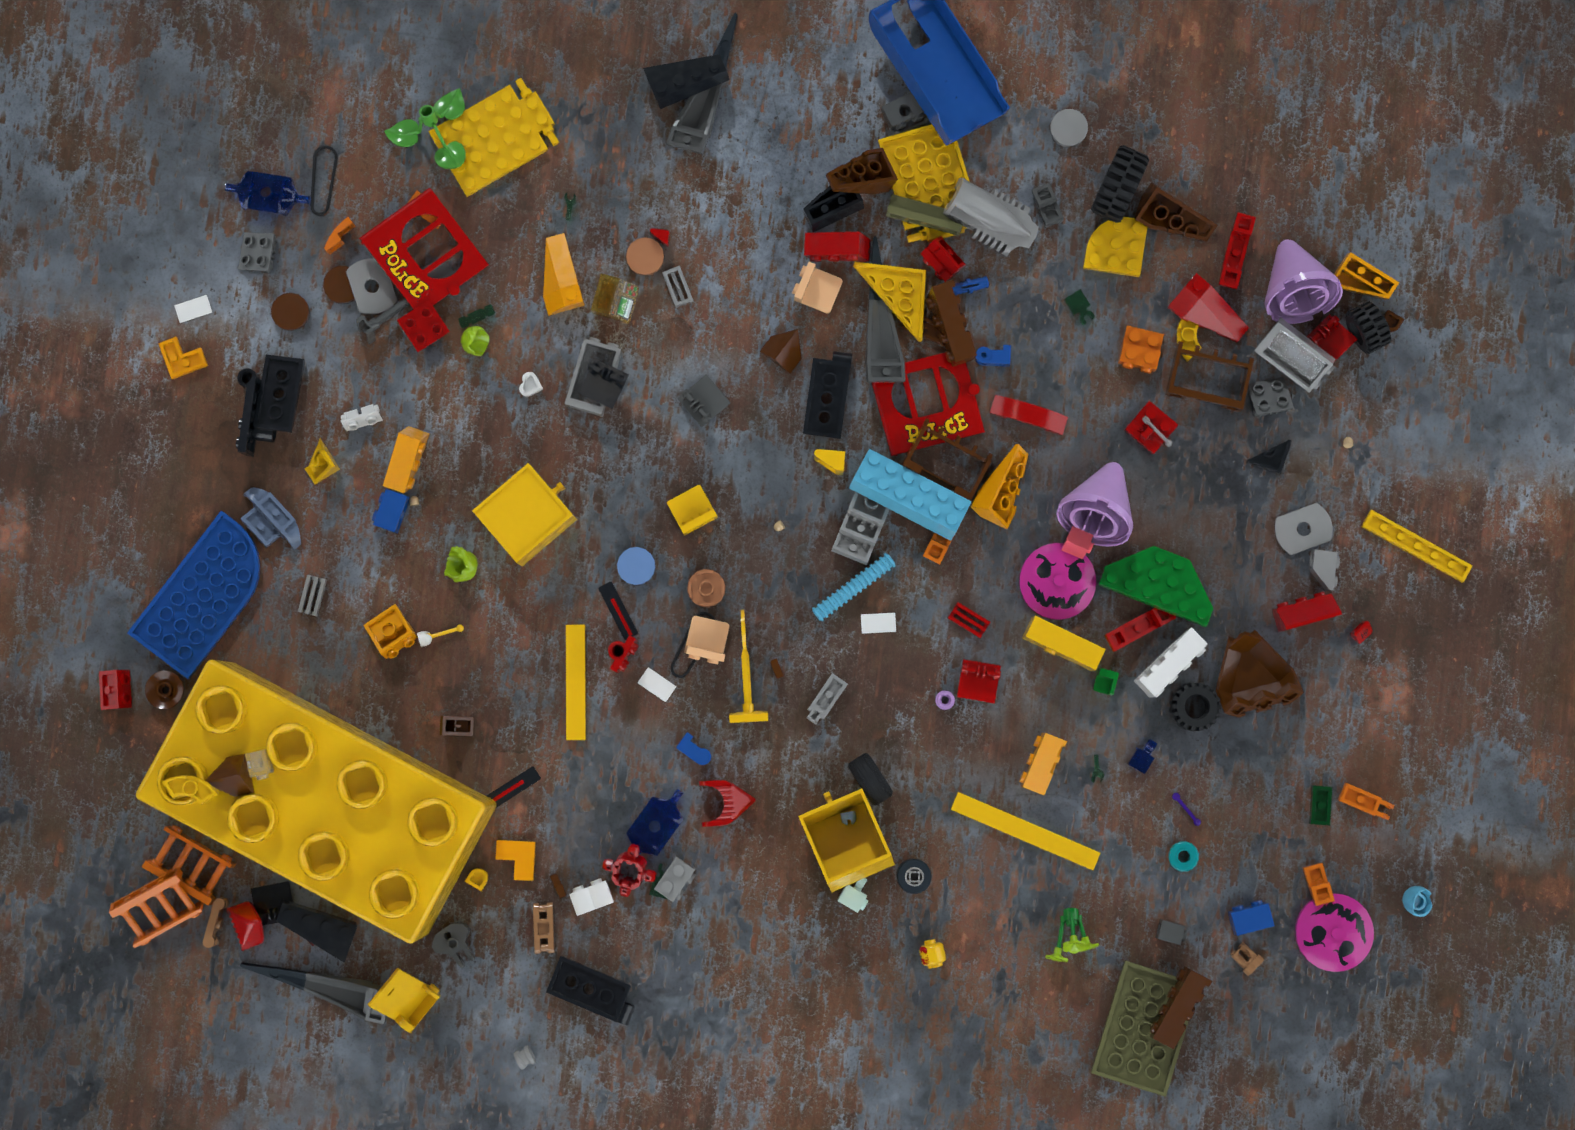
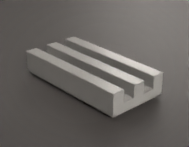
M680 265L662 272L676 308L689 302H694ZM676 271H678L681 281L683 283L684 289L688 296L687 299H684V296L682 294L681 288L674 273ZM668 274H671L676 289L678 291L679 297L681 299V301L679 302L677 301L674 291L672 289L671 283L667 276Z
M307 575L298 612L318 617L327 579ZM311 580H314V581H313V585H312V589H311V593H310V596H309L307 608H306V610H305L304 607H305V603H306L308 591H309V588H310ZM319 581L321 582L315 608L314 611H311L313 599Z

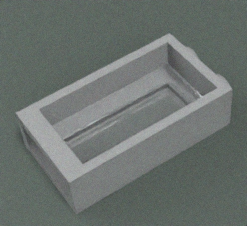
M1281 317L1254 350L1309 393L1313 388L1316 390L1323 382L1321 378L1325 374L1329 375L1335 368L1333 365L1335 358Z
M590 337L589 340L584 338L565 405L569 408L603 417L606 406L578 392L589 372L588 365L590 362L593 363L597 359L617 369L622 350L619 349V345L608 342L606 345L600 343L601 340Z

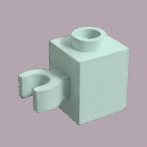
M864 878L857 881L854 887L851 885L845 886L837 901L857 913L860 909L863 911L868 900L866 899L867 894L861 892L867 879Z

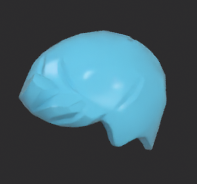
M1421 886L1408 888L1402 898L1404 908L1414 916H1426L1432 909L1430 899L1432 893Z

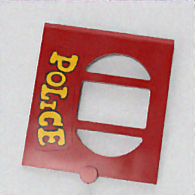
M431 188L425 190L359 238L361 244L365 245L413 309L427 300H430L434 306L449 294L452 296L458 295L461 285L489 266ZM421 215L437 217L436 221L405 243H402L403 229L411 219ZM443 224L458 245L422 270L409 254L407 248ZM463 251L462 264L453 275L442 279L427 276V274L456 253Z
M945 352L905 362L906 381L903 382L912 418L903 416L893 404L892 388L895 382L872 383L891 456H898L908 452L926 418L930 420L927 425L930 429L938 432L941 426L944 427L942 435L952 441L957 436L965 438L985 433L975 397L979 393L980 388L977 384H972L967 364L963 363L952 367L951 362H948ZM939 367L948 370L955 377L958 384V399L952 408H949ZM931 368L943 412L918 417L907 374ZM925 431L915 450L945 442Z

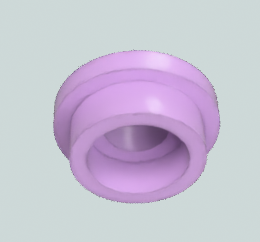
M941 691L937 694L935 702L940 709L947 710L954 705L955 698L951 692ZM946 696L948 698L947 704L942 703V697Z

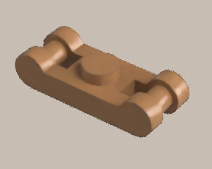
M226 897L218 898L213 902L203 938V945L206 948H211L219 943L217 932L218 929L222 928L224 918H222L223 910L229 906V900Z
M553 902L547 903V905L533 903L535 954H541V952L546 951L548 953H555ZM547 912V918H540V913ZM541 938H548V944H541Z

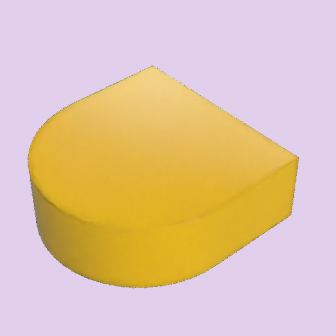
M476 868L469 873L465 882L482 891L488 882V874L484 869Z

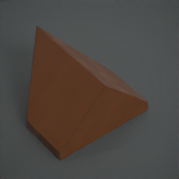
M798 329L771 336L760 350L762 354L789 374L792 373L802 359Z
M247 753L227 757L205 781L234 797L254 793Z

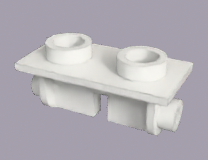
M371 404L361 407L362 414H359L357 409L344 412V415H341V423L346 432L383 421L378 405Z

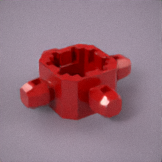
M631 844L627 852L625 851L620 854L615 862L613 859H605L602 865L604 870L608 872L613 871L612 881L615 885L620 886L619 893L624 897H628L631 890L638 888L643 880L645 882H654L657 875L653 870H646L647 861L644 856L639 855V846ZM624 861L629 865L636 864L635 867L638 868L639 872L635 880H633V877H623L624 874L621 873L620 869Z

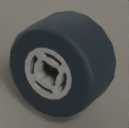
M915 858L907 859L901 863L896 874L900 887L911 894L925 891L932 879L931 870L928 865L922 860Z

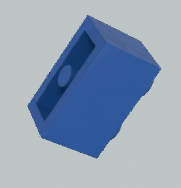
M386 489L385 493L382 492L379 498L380 507L378 510H375L372 517L373 525L398 534L410 497Z
M1262 900L1253 901L1251 906L1247 907L1243 905L1234 906L1232 911H1228L1233 934L1236 936L1275 926L1269 903L1262 902Z

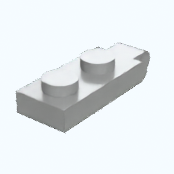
M832 673L807 709L810 711L807 719L815 725L819 719L824 720L848 683Z

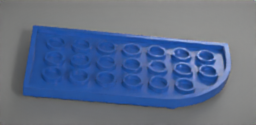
M220 511L127 632V634L187 679H190L248 604L257 588L260 576V559L257 547L245 528L225 512Z

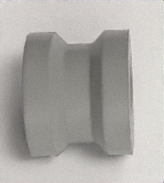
M528 1045L523 1050L514 1052V1057L521 1070L525 1069L528 1064L533 1065L536 1063L535 1056Z

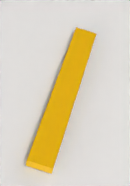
M957 792L950 809L1091 870H1094L1100 856L1098 851L960 792Z

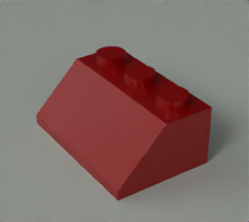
M1325 591L1313 594L1314 598L1307 600L1306 596L1295 599L1296 603L1288 605V601L1277 604V609L1272 610L1278 632L1342 615V612L1333 595H1325Z

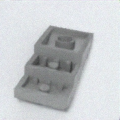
M855 492L831 551L867 565L889 509Z

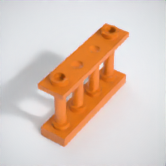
M176 825L165 826L163 830L170 833L157 857L153 858V860H145L142 868L161 877L177 867L181 869L192 848H196L203 852L189 878H181L180 885L190 896L208 906L213 905L217 897L212 895V891L226 866L229 868L236 866V863L232 862L233 858L224 853L220 855L182 833L183 829ZM178 838L184 841L186 845L174 866L168 870L163 867L162 862L175 839ZM209 857L220 863L206 887L201 889L196 886V880Z
M179 867L111 903L109 914L112 918L118 915L123 916L136 934L133 941L134 948L148 944L154 937L189 918H196L202 913L204 903L199 901L194 904L180 885L183 872ZM169 887L175 890L187 907L179 913L175 911L163 894L164 890ZM156 897L170 917L160 922L146 903L147 899ZM134 906L140 907L153 927L143 931L129 910Z

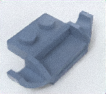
M253 487L243 494L253 503L254 508L241 517V521L266 548L279 537L285 538L293 550L301 545L296 520L271 492Z

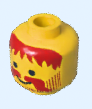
M935 939L924 941L925 945L919 948L922 965L927 966L928 969L943 966V962L946 960L944 945L941 942H936Z

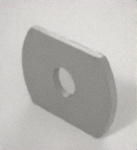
M375 259L360 260L347 269V278L360 313L369 315L381 314L397 303L391 279ZM367 281H376L379 286L378 291L375 293L368 292L365 289Z
M1318 503L1277 517L1274 525L1277 542L1289 555L1296 554L1332 539L1333 528L1331 519L1326 510ZM1305 522L1310 526V533L1307 536L1298 534L1297 526L1299 523Z

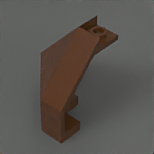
M1256 630L1251 633L1244 631L1236 639L1228 637L1215 690L1220 698L1225 714L1242 717L1248 711L1256 710L1257 713L1272 709L1271 705L1282 703L1284 706L1291 704L1304 693L1294 669Z

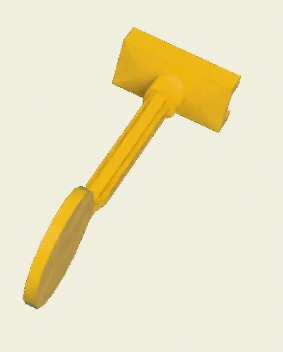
M743 609L741 610L743 646L741 659L744 704H742L743 712L729 714V722L768 721V711H754V703H752L745 610Z

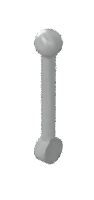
M926 117L920 123L903 130H896L894 135L913 130L922 125H930L931 122Z
M1144 416L1142 418L1143 422L1148 424L1161 437L1167 447L1172 446V441L1167 439L1150 422L1147 416Z

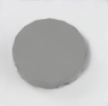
M1074 109L1059 111L1053 117L1050 124L1051 136L1058 145L1064 147L1079 145L1085 139L1088 132V123L1085 116Z

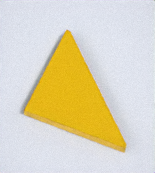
M854 262L853 267L916 340L921 342L923 338L926 270Z

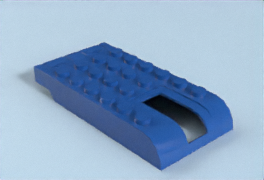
M889 0L870 10L869 24L875 38L946 146L1006 114L1010 109V106L999 91L996 78L945 0H907L910 11L930 41L917 49L912 47L893 16L892 5L900 0Z

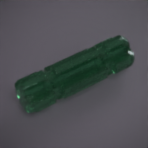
M491 304L486 305L484 309L480 308L467 314V317H460L458 319L459 324L462 328L470 326V323L473 325L486 319V316L494 315L495 310Z

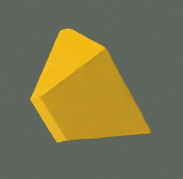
M321 438L318 441L308 467L305 468L315 485L340 470Z

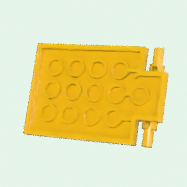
M522 78L517 79L515 82L521 91L520 95L523 99L519 100L511 85H508L464 110L463 114L458 118L447 120L437 126L446 145L457 141L465 149L466 158L464 163L456 169H451L466 197L548 151L540 133L543 132L553 146L559 144V140L554 134L553 126L555 123L537 92L532 93ZM434 128L428 131L438 149L443 148Z
M932 124L878 140L879 148L884 149L898 178L892 187L894 195L945 208L956 192L955 186L958 179L962 177L969 181L958 141L946 146ZM902 221L905 231L920 227V225ZM962 226L960 234L965 233L966 227ZM923 227L924 229L919 230L918 233L906 237L908 243L918 240H927L928 243H931L940 236L945 239L955 235Z

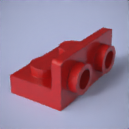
M130 670L99 671L101 710L131 708Z

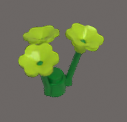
M1066 908L1063 910V916H1060L1061 923L1057 947L1054 948V954L1046 955L1045 958L1059 962H1068V959L1061 955L1065 923L1066 926L1071 928L1070 941L1063 943L1064 952L1076 954L1099 947V943L1092 944L1089 941V937H1086L1079 909ZM1079 925L1082 935L1081 941L1075 935V926Z

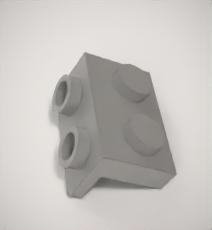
M675 857L654 890L672 902L675 899L680 900L685 892L683 887L686 883L691 884L696 876L693 873L696 869Z

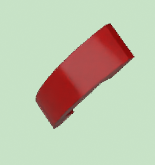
M1237 213L1227 244L1218 285L1238 289L1242 274L1241 269L1256 217Z
M995 395L990 414L1040 427L1045 431L1058 435H1063L1068 419L1067 416L1049 409Z
M1153 608L1104 636L1112 651L1115 652L1176 619V616Z

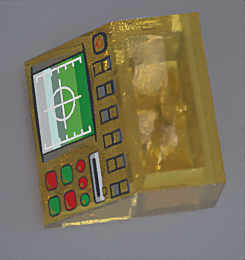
M601 273L591 307L592 314L629 324L639 287L620 278Z

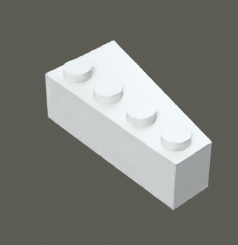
M1192 627L1188 628L1134 682L1149 698H1157L1168 684L1173 683L1179 677L1178 674L1182 670L1185 671L1192 664L1191 660L1195 656L1198 658L1206 651L1204 647L1207 643Z

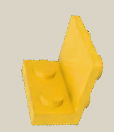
M697 485L667 501V505L684 536L718 518L701 485Z

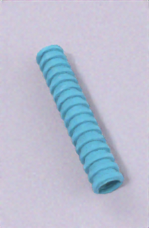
M885 553L884 557H879V560H875L873 565H869V568L866 567L864 572L861 571L860 575H855L856 578H851L849 583L846 582V585H842L840 590L837 589L835 594L831 593V597L827 596V600H822V603H818L816 608L813 607L812 611L819 621L823 622V618H828V615H832L834 610L837 611L839 606L842 607L843 603H848L847 600H852L853 596L856 597L857 593H861L863 588L866 589L867 585H872L871 582H876L877 578L880 579L882 574L885 575L887 570H891V567H896L890 555Z

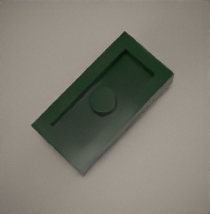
M1311 786L1309 824L1330 826L1333 787Z

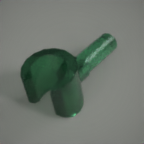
M566 193L564 196L565 203L567 204L566 220L570 221L572 206L576 203V195L574 194L572 200H568V193Z
M1094 755L1095 767L1091 781L1094 783L1096 776H1098L1100 783H1102L1104 772L1099 767V755Z

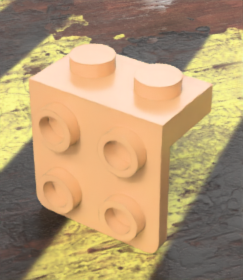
M808 262L807 266L803 265L799 276L802 277L800 284L796 283L792 294H795L794 301L829 314L843 281L837 276L817 269L816 264Z
M693 616L684 653L689 654L688 658L700 660V657L708 658L707 662L717 665L719 661L724 662L725 654L723 653L729 624Z

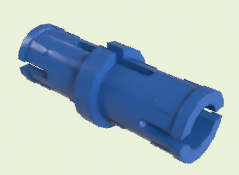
M987 276L973 280L968 278L964 282L956 283V286L952 287L954 295L967 292L971 294L973 291L989 288ZM977 284L976 286H971L962 289V287Z

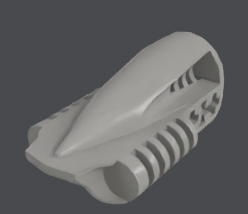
M962 177L958 179L955 186L956 192L942 213L944 216L972 230L971 238L975 239L977 237L979 242L983 240L984 245L989 243L990 248L993 249L995 247L997 252L1001 250V254L1008 256L1017 247L1029 248L1036 238L1039 227L1028 215L1030 211L1029 206L1025 204L1022 206V203L1019 201L1016 203L1014 198L1010 200L1008 195L1004 197L1003 192L998 194V190L995 188L989 193Z

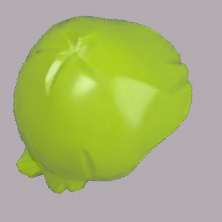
M480 326L468 327L461 336V346L466 353L482 356L488 346L489 335Z

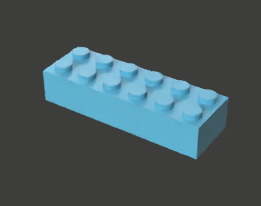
M871 449L865 455L849 489L950 541L957 532L972 502Z

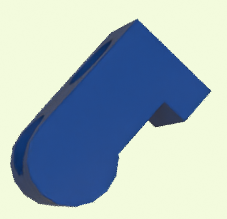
M1003 345L1002 350H990L987 347H980L976 351L975 361L982 366L1009 367L1011 345Z
M687 732L676 748L700 765L708 764L712 759L711 752L693 743L691 740L694 736Z

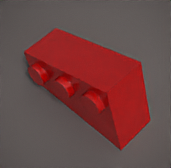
M860 231L805 233L804 256L812 262H821V260L832 262H870L871 240Z

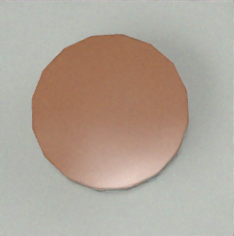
M644 237L630 244L627 249L626 258L629 267L636 274L653 275L662 267L664 253L657 241Z
M703 569L697 571L690 578L687 591L690 599L700 607L709 608L717 605L722 600L726 587L723 578L717 572Z

